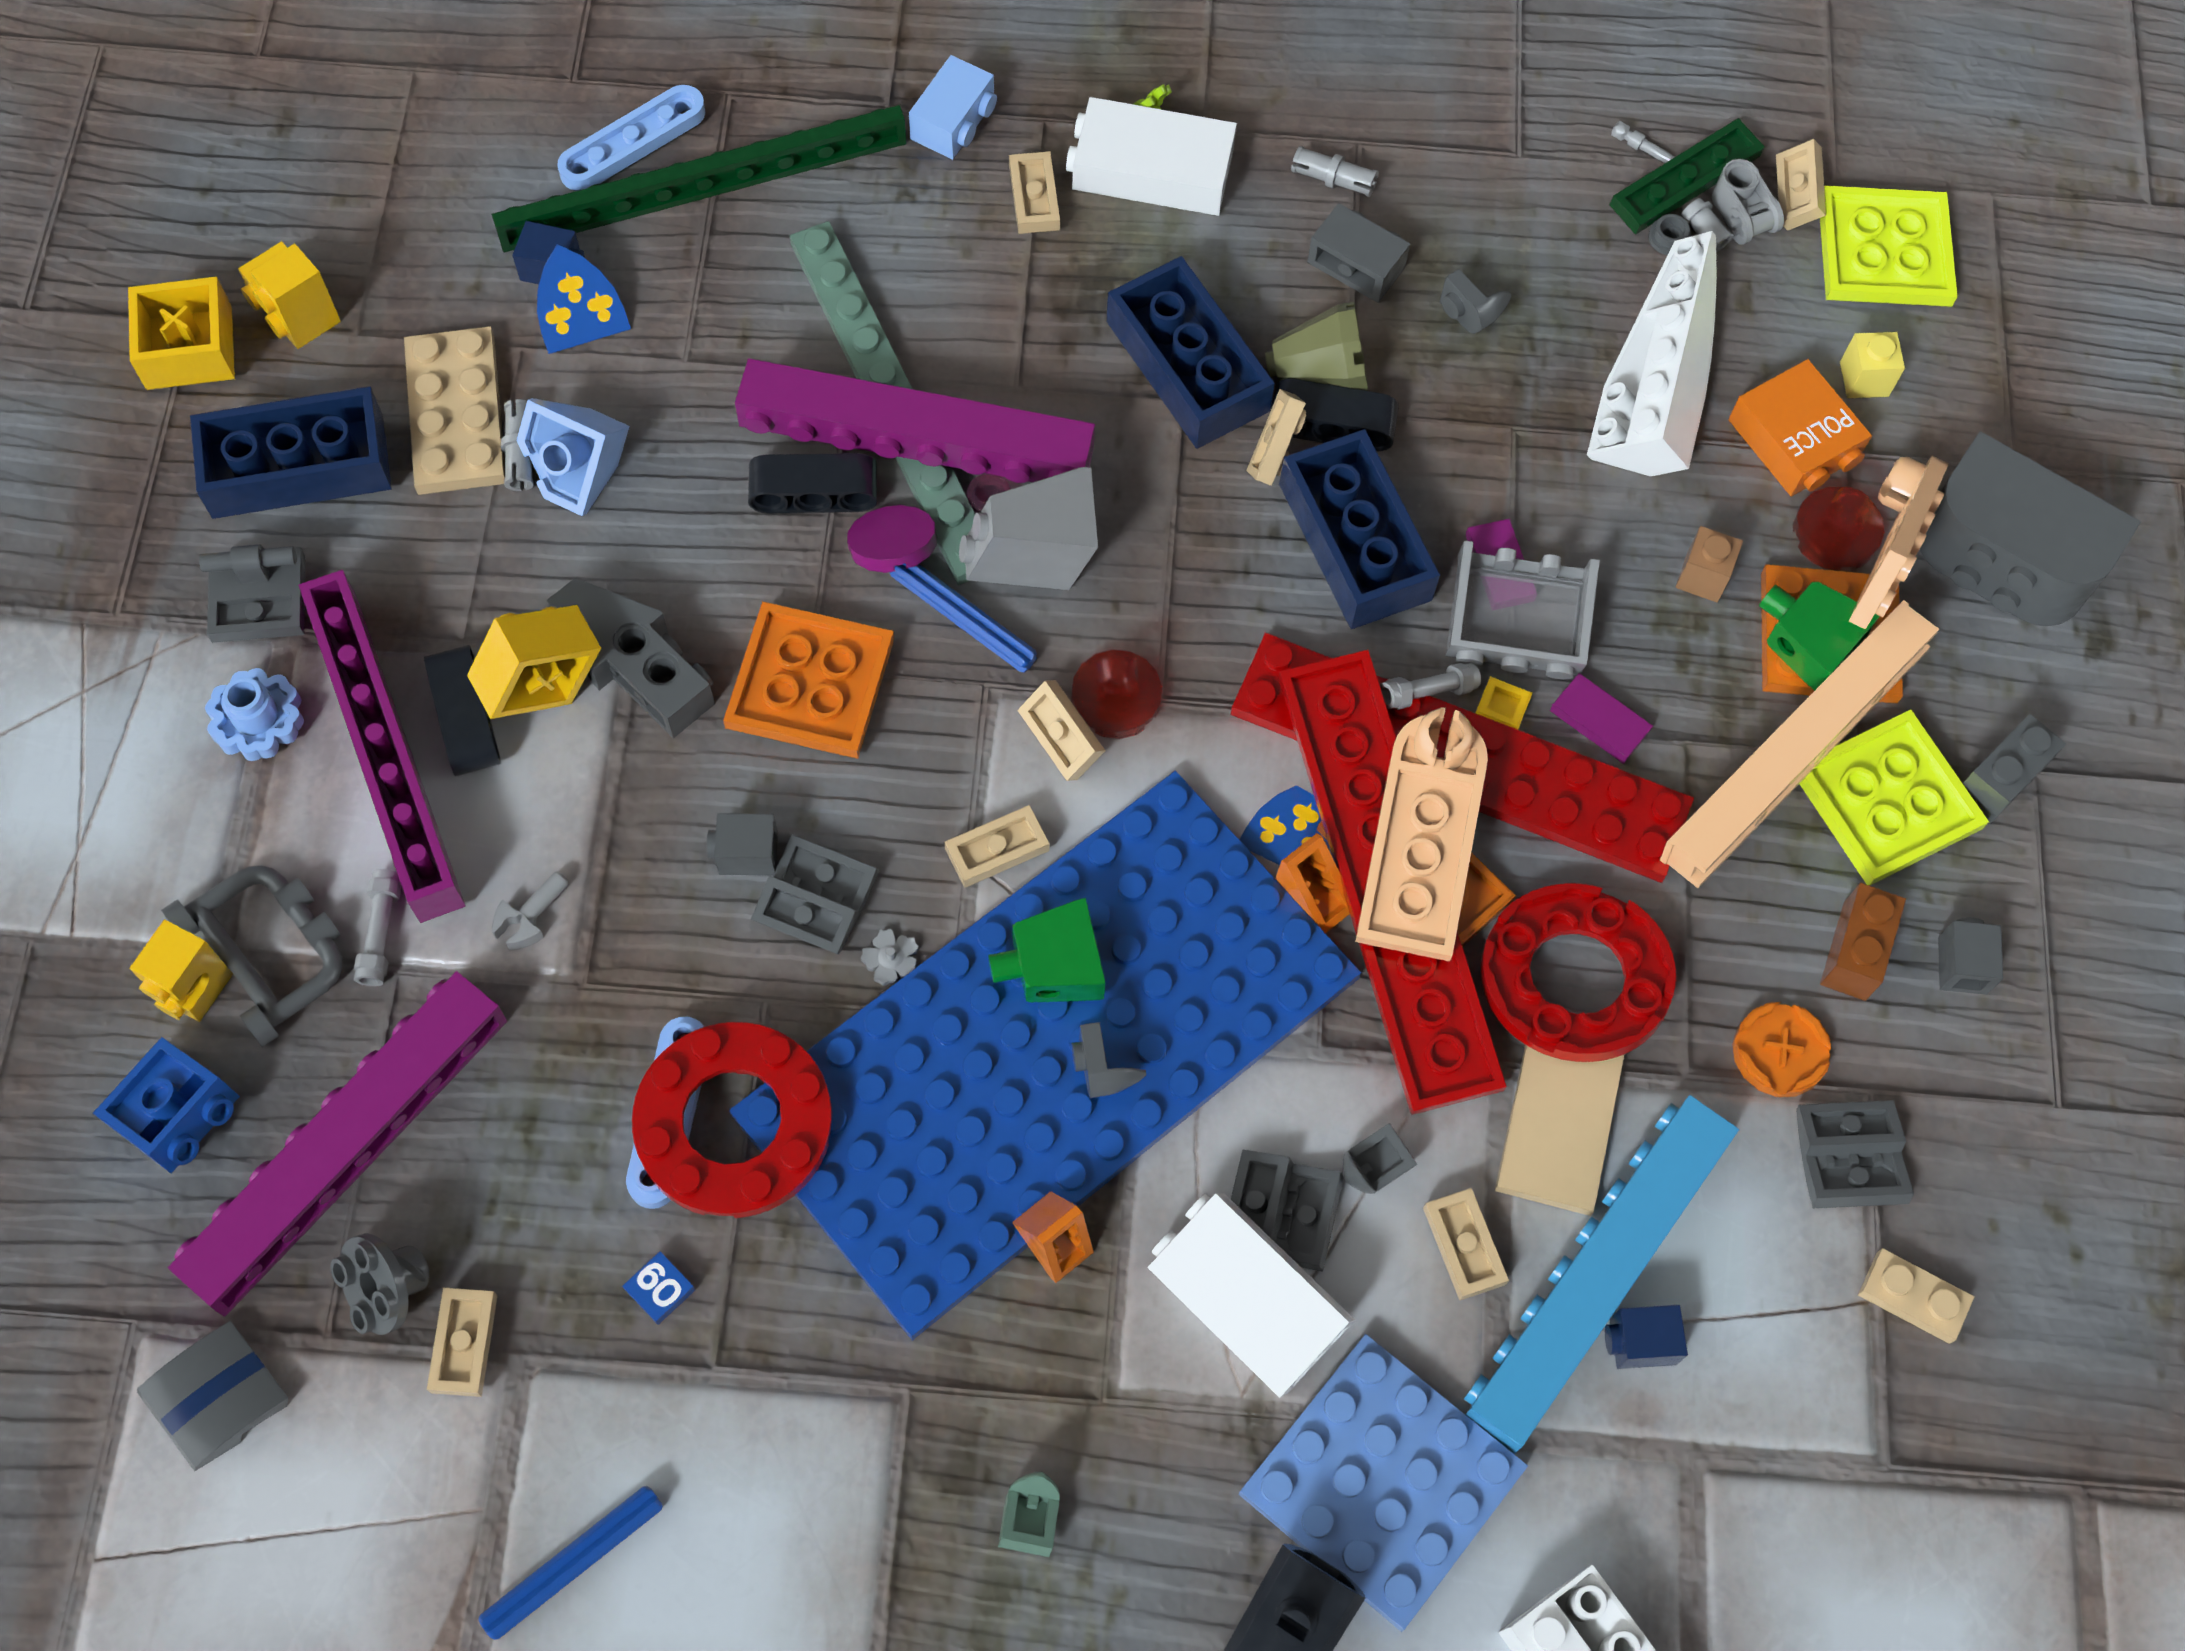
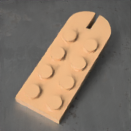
M1934 456L1930 457L1926 465L1910 457H1900L1894 463L1891 472L1880 488L1878 500L1882 505L1899 513L1890 529L1849 622L1866 629L1874 614L1881 617L1885 615L1895 597V590L1901 581L1904 582L1917 559L1916 555L1927 536L1925 534L1936 515L1935 511L1944 497L1945 493L1939 491L1938 487L1949 463Z
M1438 708L1427 715L1411 720L1401 729L1396 737L1391 754L1355 942L1450 961L1453 956L1488 754L1481 735L1471 726L1469 720L1460 711L1455 710L1449 726L1444 758L1436 757L1440 727L1445 714V708Z

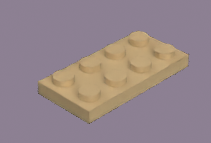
M491 326L404 337L413 476L417 494L504 484L505 456L501 450L503 433L495 340Z

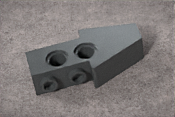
M578 578L571 580L547 599L549 607L560 608L577 605L601 646V650L587 674L593 685L600 691L614 679L673 739L715 705L710 687L713 685L711 677L699 664L695 663L691 666L681 657L683 652L675 640L668 635L665 619L660 610ZM632 646H643V649L639 652L626 653V650ZM663 675L674 676L672 680L666 683L655 682Z

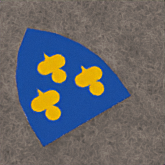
M557 244L544 265L537 294V315L548 354L630 330L631 327L622 302L615 288L604 274L580 254Z
M1298 785L1277 794L1257 811L1239 840L1249 851L1280 866L1283 859L1316 833L1321 835L1317 831V827L1322 820L1314 794ZM1323 837V839H1324V841H1325V843H1326V845H1327V847H1328V849H1329V851H1330V853H1331L1329 843H1328V841Z

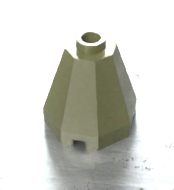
M1355 302L1338 304L1272 340L1273 351L1265 352L1268 374L1270 378L1277 377L1278 382L1283 379H1299L1369 391Z

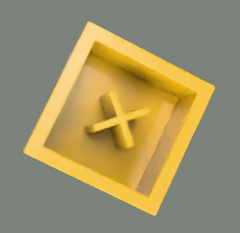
M218 277L128 287L130 362L146 390L235 379L232 306Z
M577 605L560 608L550 606L540 611L522 614L507 613L494 619L467 676L490 719L572 704L601 650V646Z

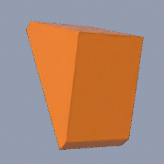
M1316 833L1281 861L1275 879L1326 934L1347 917L1350 912L1344 896L1340 872L1323 837Z
M1051 1191L1012 1222L1055 1283L1094 1253L1083 1212L1075 1204Z

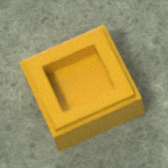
M1490 676L1475 713L1518 730L1533 692Z

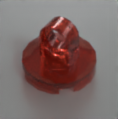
M1826 487L1814 491L1802 502L1792 524L1793 532L1796 530V536L1800 541L1798 548L1801 553L1815 565L1834 571H1840L1842 567L1857 565L1855 568L1864 566L1878 551L1885 534L1883 517L1876 505L1865 493L1852 487Z
M1112 649L1096 653L1081 664L1073 677L1071 702L1086 724L1095 729L1096 734L1106 738L1123 739L1138 735L1144 730L1145 725L1151 722L1154 717L1156 718L1160 711L1162 685L1157 671L1145 658L1131 651Z

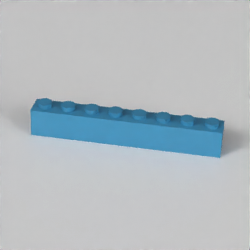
M1691 1095L1686 1098L1679 1108L1670 1103L1654 1126L1662 1133L1653 1145L1645 1140L1628 1164L1636 1169L1627 1183L1620 1178L1616 1180L1602 1200V1203L1607 1205L1609 1209L1600 1222L1591 1216L1576 1237L1575 1241L1582 1245L1573 1260L1564 1255L1548 1277V1280L1555 1284L1554 1288L1546 1299L1537 1294L1520 1319L1528 1324L1518 1339L1509 1334L1492 1359L1500 1365L1492 1377L1487 1379L1481 1374L1464 1398L1465 1401L1471 1404L1465 1415L1513 1454L1523 1447L1740 1130Z

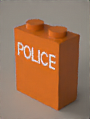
M1809 359L1739 396L1728 419L1790 497L1806 488L1809 492L1816 490L1830 478L1831 474L1840 469L1843 472H1847L1856 467L1864 459L1863 451L1872 437L1870 432Z

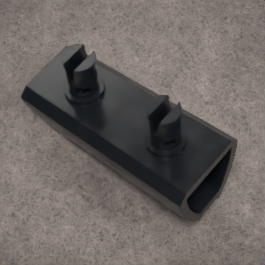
M1283 1544L1224 1651H1333L1366 1599L1365 1594L1345 1573L1314 1553L1292 1544Z

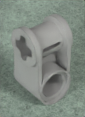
M1735 159L1728 162L1712 192V201L1726 222L1729 232L1733 233L1735 242L1744 245L1749 243L1752 237L1767 231L1769 233L1779 232L1784 225L1783 210L1762 179L1758 168L1753 163L1744 159Z

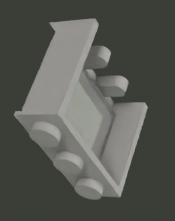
M1464 541L1458 553L1456 581L1445 656L1455 657L1457 663H1473L1476 666L1483 665V662L1501 664L1502 670L1514 673L1527 672L1528 668L1546 671V676L1555 679H1571L1573 675L1581 673L1586 667L1588 660L1600 560L1590 559L1583 569L1562 566L1561 557L1552 554L1544 555L1540 562L1516 559V550L1510 548L1498 549L1495 556L1472 553L1473 542Z

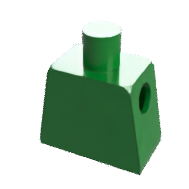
M1812 582L1798 599L1775 584L1759 604V607L1779 620L1767 639L1768 646L1814 691L1862 643L1880 616L1874 614L1866 629L1849 622L1857 601L1820 582Z
M1086 898L1075 900L1016 922L1012 925L1014 950L988 955L993 983L1021 978L1027 1002L1094 1001L1104 999L1105 979Z

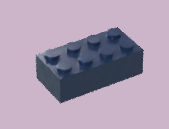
M1182 256L1108 292L1106 322L1196 449L1270 412L1275 383Z
M371 386L190 415L196 491L212 519L392 490L383 414Z
M1365 429L1283 458L1279 486L1351 630L1433 600L1440 574Z

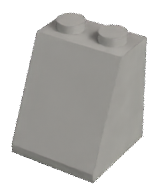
M1077 468L990 496L981 513L975 514L972 528L968 535H963L960 541L959 558L966 565V580L1069 590L1098 548L1091 468Z

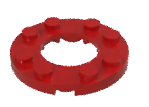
M1579 883L1555 884L1533 890L1513 901L1498 916L1497 922L1486 939L1481 961V980L1486 999L1493 1013L1507 1031L1528 1047L1542 1054L1573 1062H1596L1613 1059L1642 1045L1655 1033L1664 1020L1676 986V967L1673 953L1668 940L1657 923L1647 912L1631 900L1625 903L1613 896L1602 893L1603 888L1594 885ZM1580 934L1597 939L1609 947L1621 963L1625 979L1622 993L1613 1004L1595 1013L1582 1012L1575 1014L1568 1012L1558 1004L1549 1003L1543 999L1541 993L1534 986L1530 970L1532 957L1544 942L1559 935Z
M747 1022L718 1023L684 1035L667 1047L654 1060L646 1071L635 1096L632 1112V1134L638 1157L646 1173L658 1189L669 1199L685 1209L704 1216L705 1214L743 1218L761 1214L783 1204L796 1195L814 1176L829 1146L832 1105L825 1079L818 1065L807 1051L793 1039L777 1030L759 1024ZM735 1072L737 1074L756 1076L773 1089L780 1103L781 1122L775 1139L761 1154L743 1163L722 1164L705 1159L691 1147L684 1133V1112L690 1096L703 1082L719 1074Z

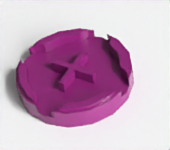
M904 505L881 507L867 512L854 521L847 534L848 549L854 562L869 571L893 572L895 571V566L905 563L907 568L914 567L928 558L937 546L935 522L928 513L916 507Z

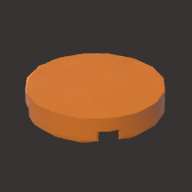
M1769 1002L1753 1009L1737 1027L1732 1043L1734 1061L1743 1078L1758 1091L1775 1097H1796L1812 1090L1828 1072L1830 1065L1829 1051L1831 1050L1830 1037L1821 1021L1807 1009L1794 1004L1789 1006L1780 1004L1781 1002Z

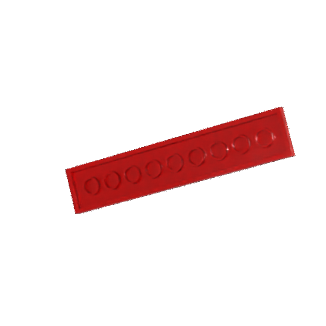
M1265 632L1232 705L1230 715L1297 741L1278 679L1279 671L1331 659V657ZM1377 676L1379 685L1388 680ZM1432 696L1413 699L1412 705L1407 708L1388 710L1395 736L1397 737L1401 729L1411 720L1427 715L1438 708H1445L1436 748L1438 750L1436 757L1444 758L1449 726L1454 711H1460L1469 720L1471 726L1483 738L1488 754L1479 807L1480 813L1662 883L1665 879L1670 865H1665L1661 862V856L1667 841L1685 824L1694 797Z
M1369 650L1279 671L1278 677L1330 850L1341 875L1343 892L1356 935L1391 754L1396 740ZM1458 931L1453 956L1450 961L1359 943L1411 1115L1503 1092L1507 1086Z

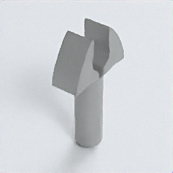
M554 872L522 906L511 907L502 900L496 909L492 924V933L495 938L498 939L511 924L521 923L519 931L506 941L509 950L522 949L543 939L544 936L541 930L536 927V918L568 886L567 878L559 872Z

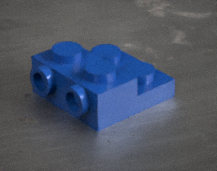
M161 1037L93 1114L172 1174L179 1165H186L197 1156L199 1142L213 1126L223 1125L230 1119L234 1110L233 1104L240 1096L214 1073Z

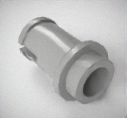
M1698 198L1683 210L1681 216L1697 234L1713 231L1716 235V252H1718L1732 240L1734 235L1731 231L1729 232L1712 212L1713 205L1711 202H1704L1702 198Z

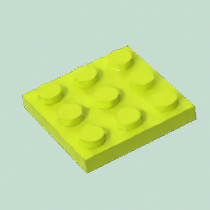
M1824 186L1826 216L1820 218L1826 300L1953 306L1958 296L1947 192Z
M1908 710L1836 745L1800 783V786L1848 858L1869 886L1984 829L1989 823L1912 710Z

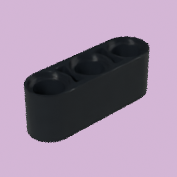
M1283 379L1276 383L1271 409L1279 389L1297 395L1306 403L1304 406L1306 418L1303 427L1297 435L1293 434L1292 438L1326 443L1365 429L1376 451H1385L1392 447L1399 411V403L1395 398L1377 392L1299 379Z
M865 454L759 455L749 462L748 505L753 510L761 513L864 512L873 509L877 504V462L874 458Z
M470 645L424 656V663L446 753L455 776L501 764L491 719L467 676L475 660Z

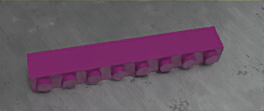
M750 358L747 360L735 399L739 426L745 427L754 433L764 434L771 432L787 435L801 442L813 440L829 443L843 450L855 448L871 451L885 458H908L918 460L927 466H950L960 468L974 475L986 473L1006 477L1008 480L1016 483L1036 482L1077 468H1089L1094 450V423Z
M342 569L299 584L302 598L407 903L420 923L466 907L358 599Z
M458 971L448 980L443 979L435 984L428 993L427 1001L414 1015H407L398 1022L393 1029L392 1037L379 1051L374 1050L362 1059L357 1067V1073L344 1087L335 1088L326 1096L322 1102L321 1110L308 1124L299 1125L290 1133L286 1139L285 1147L272 1161L263 1162L253 1171L249 1178V1184L236 1198L226 1200L216 1209L212 1216V1222L198 1237L189 1238L179 1247L174 1256L175 1260L167 1268L212 1309L226 1317L508 1022L500 1007Z

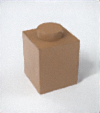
M1700 526L1687 552L1675 588L1718 603L1731 578L1743 540Z

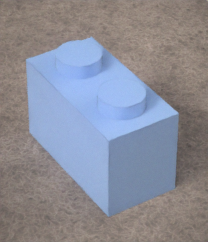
M950 55L909 112L910 139L953 160L962 146L967 147L972 142L976 127L982 118H988L995 108L997 95L994 94V75Z

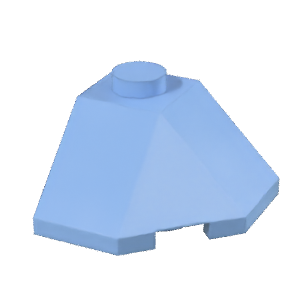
M531 398L527 400L517 443L524 457H530L540 479L536 483L543 498L584 516L588 513L618 467L630 426L591 408Z

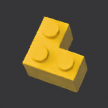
M281 241L238 268L245 283V286L241 288V292L255 311L263 308L268 314L265 316V320L279 339L287 336L297 349L341 322L320 271L295 243L287 248Z

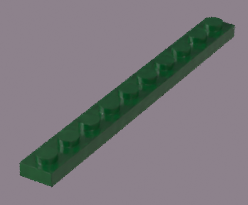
M900 105L886 109H877L868 114L849 119H839L830 124L808 130H798L789 135L766 141H757L751 145L725 152H715L703 158L674 163L669 167L633 174L628 178L605 184H595L583 190L564 195H554L545 200L523 206L509 207L504 211L491 215L503 253L515 250L526 221L579 233L906 145L905 117Z

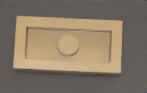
M1812 139L1776 154L1778 202L1784 214L1783 227L1788 231L1826 216L1822 147L1815 139Z
M1051 152L1009 155V169L1018 234L1060 230V215Z
M1279 389L1246 470L1255 480L1271 486L1276 475H1281L1283 458L1289 455V452L1286 450L1292 435H1297L1300 432L1306 418V410H1304L1306 403L1297 395Z
M1056 680L1044 681L1017 710L1066 781L1078 780L1106 751Z
M1030 805L944 842L945 850L964 888L1050 850V844Z
M1472 1188L1425 1203L1423 1210L1460 1301L1505 1286L1509 1282Z
M1883 1248L1876 1253L1858 1293V1296L1949 1344L1957 1339L1975 1297Z
M443 1288L427 1383V1390L430 1393L482 1397L497 1302V1294L494 1291Z

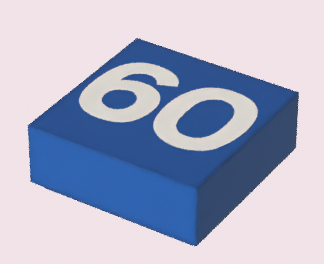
M661 1251L622 1286L657 1325L695 1291L694 1286Z

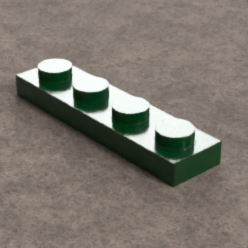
M1737 118L1613 195L1609 205L1636 235L1662 216L1670 214L1716 185L1728 162L1735 159H1744L1752 162L1761 156L1765 146Z

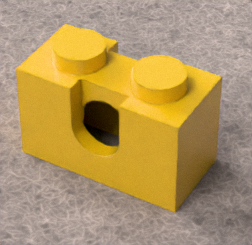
M165 919L129 968L143 981L139 989L147 996L156 1000L154 1005L158 1009L178 1020L185 1014L198 1022L203 1019L233 975L205 940Z

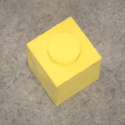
M1897 332L1854 334L1840 361L1847 398L1890 396L1905 370Z

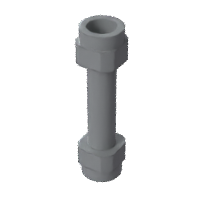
M1458 663L1448 666L1444 674L1413 681L1396 677L1381 683L1380 688L1387 710L1394 708L1399 710L1410 707L1413 699L1446 691L1457 695L1470 693L1480 686L1481 675L1475 664Z
M374 870L372 878L369 880L367 893L373 899L364 953L356 955L354 965V981L366 986L383 985L384 977L387 975L389 962L383 956L392 902L399 901L402 888L398 873L392 870Z

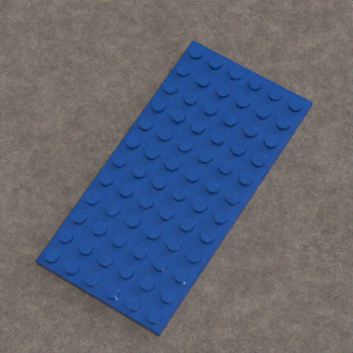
M1175 770L807 1050V1053L818 1065L825 1079L832 1105V1122L828 1141L829 1146L825 1157L814 1176L795 1196L913 1341L1029 1247L1012 1222L1050 1191L1075 1204L1077 1207L1359 980L1361 972ZM1086 898L1105 979L1104 999L1031 1003L1025 999L1021 978L993 983L988 955L1014 950L1012 925L1064 904ZM1100 1022L1107 1069L1138 1068L1146 1070V1076L1136 1084L1118 1093L1090 1098L1084 1071H1075L1071 1043L1079 1042L1080 1025ZM764 1083L729 1110L732 1118L761 1153L775 1139L781 1122L780 1103L773 1089Z

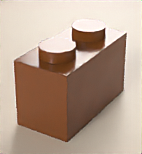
M1861 882L1843 903L1820 985L1864 1001L1872 995L1883 983L1906 898Z

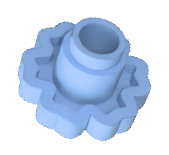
M261 668L251 669L248 672L238 671L234 673L228 685H219L213 689L211 699L205 705V710L211 718L207 731L224 753L228 755L241 751L248 761L274 757L278 753L279 743L290 744L294 742L298 736V730L304 724V718L298 710L302 699L296 688L289 684L283 675L277 674L268 678L265 671Z

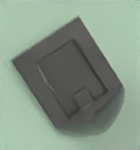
M1457 269L1445 278L1440 303L1450 318L1457 319L1469 333L1475 334L1492 324L1502 314L1512 295L1509 291H1500L1486 297L1460 269Z
M1100 1022L1080 1025L1079 1042L1071 1043L1075 1071H1084L1087 1091L1090 1098L1118 1093L1136 1084L1146 1076V1070L1138 1068L1107 1069Z
M1388 1123L1344 1154L1343 1173L1346 1183L1363 1193L1373 1194L1418 1164L1395 1129Z

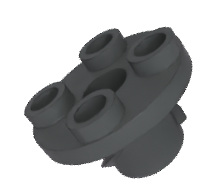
M369 1233L360 1234L348 1239L342 1247L340 1257L334 1258L330 1266L333 1280L339 1287L343 1288L346 1300L351 1308V1323L360 1334L371 1331L378 1335H384L399 1329L407 1316L408 1296L423 1291L429 1282L427 1261L417 1248L404 1246L391 1251L380 1238Z

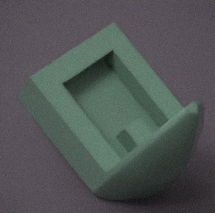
M1039 1471L1026 1474L1015 1480L1009 1487L1005 1498L998 1547L1045 1557L1050 1556L1054 1543L1060 1491L1056 1483L1044 1472Z

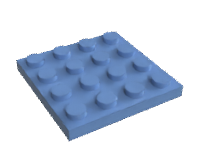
M1365 1334L1238 1495L1301 1548L1314 1553L1345 1573L1363 1591L1366 1597L1364 1601L1402 1632L1508 1494L1528 1465Z

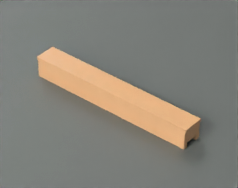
M1903 600L1667 841L1660 861L1665 865H1670L1695 887L1699 888L1927 653L1930 648L1927 643L1938 633L1939 628L1909 607V603Z

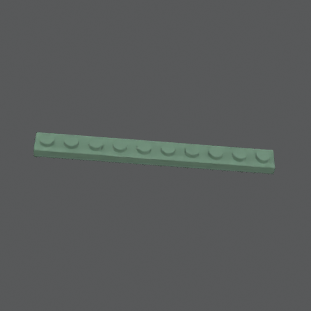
M827 221L791 234V246L856 379L912 389L830 222ZM896 457L920 509L928 513L935 522L937 544L957 585L968 582L966 580V565L959 558V546L962 536L968 535L972 528L975 513L952 467L944 465L936 467L927 466L918 460Z

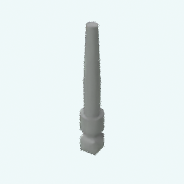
M1622 121L1617 122L1612 129L1611 135L1620 141L1625 139L1628 141V146L1635 150L1641 149L1663 163L1675 157L1645 139L1646 135L1637 130L1632 132L1630 126Z

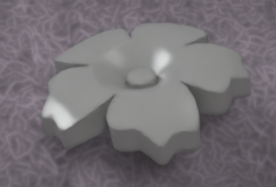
M891 929L879 930L878 936L873 939L874 948L862 949L861 961L866 965L868 971H875L874 982L880 983L882 986L896 983L897 975L903 978L914 970L917 965V960L912 957L919 950V946L915 943V938H907L901 935L895 941V936Z

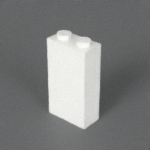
M1089 97L1086 113H1078L1074 137L1079 139L1077 147L1070 146L1067 157L1066 171L1073 172L1072 190L1219 216L1234 150L1237 123Z
M1215 1193L1212 1198L1204 1194L1186 1213L1185 1216L1190 1222L1177 1235L1174 1231H1170L1154 1247L1152 1253L1157 1258L1147 1268L1280 1398L1293 1389L1354 1323L1355 1319L1226 1194Z

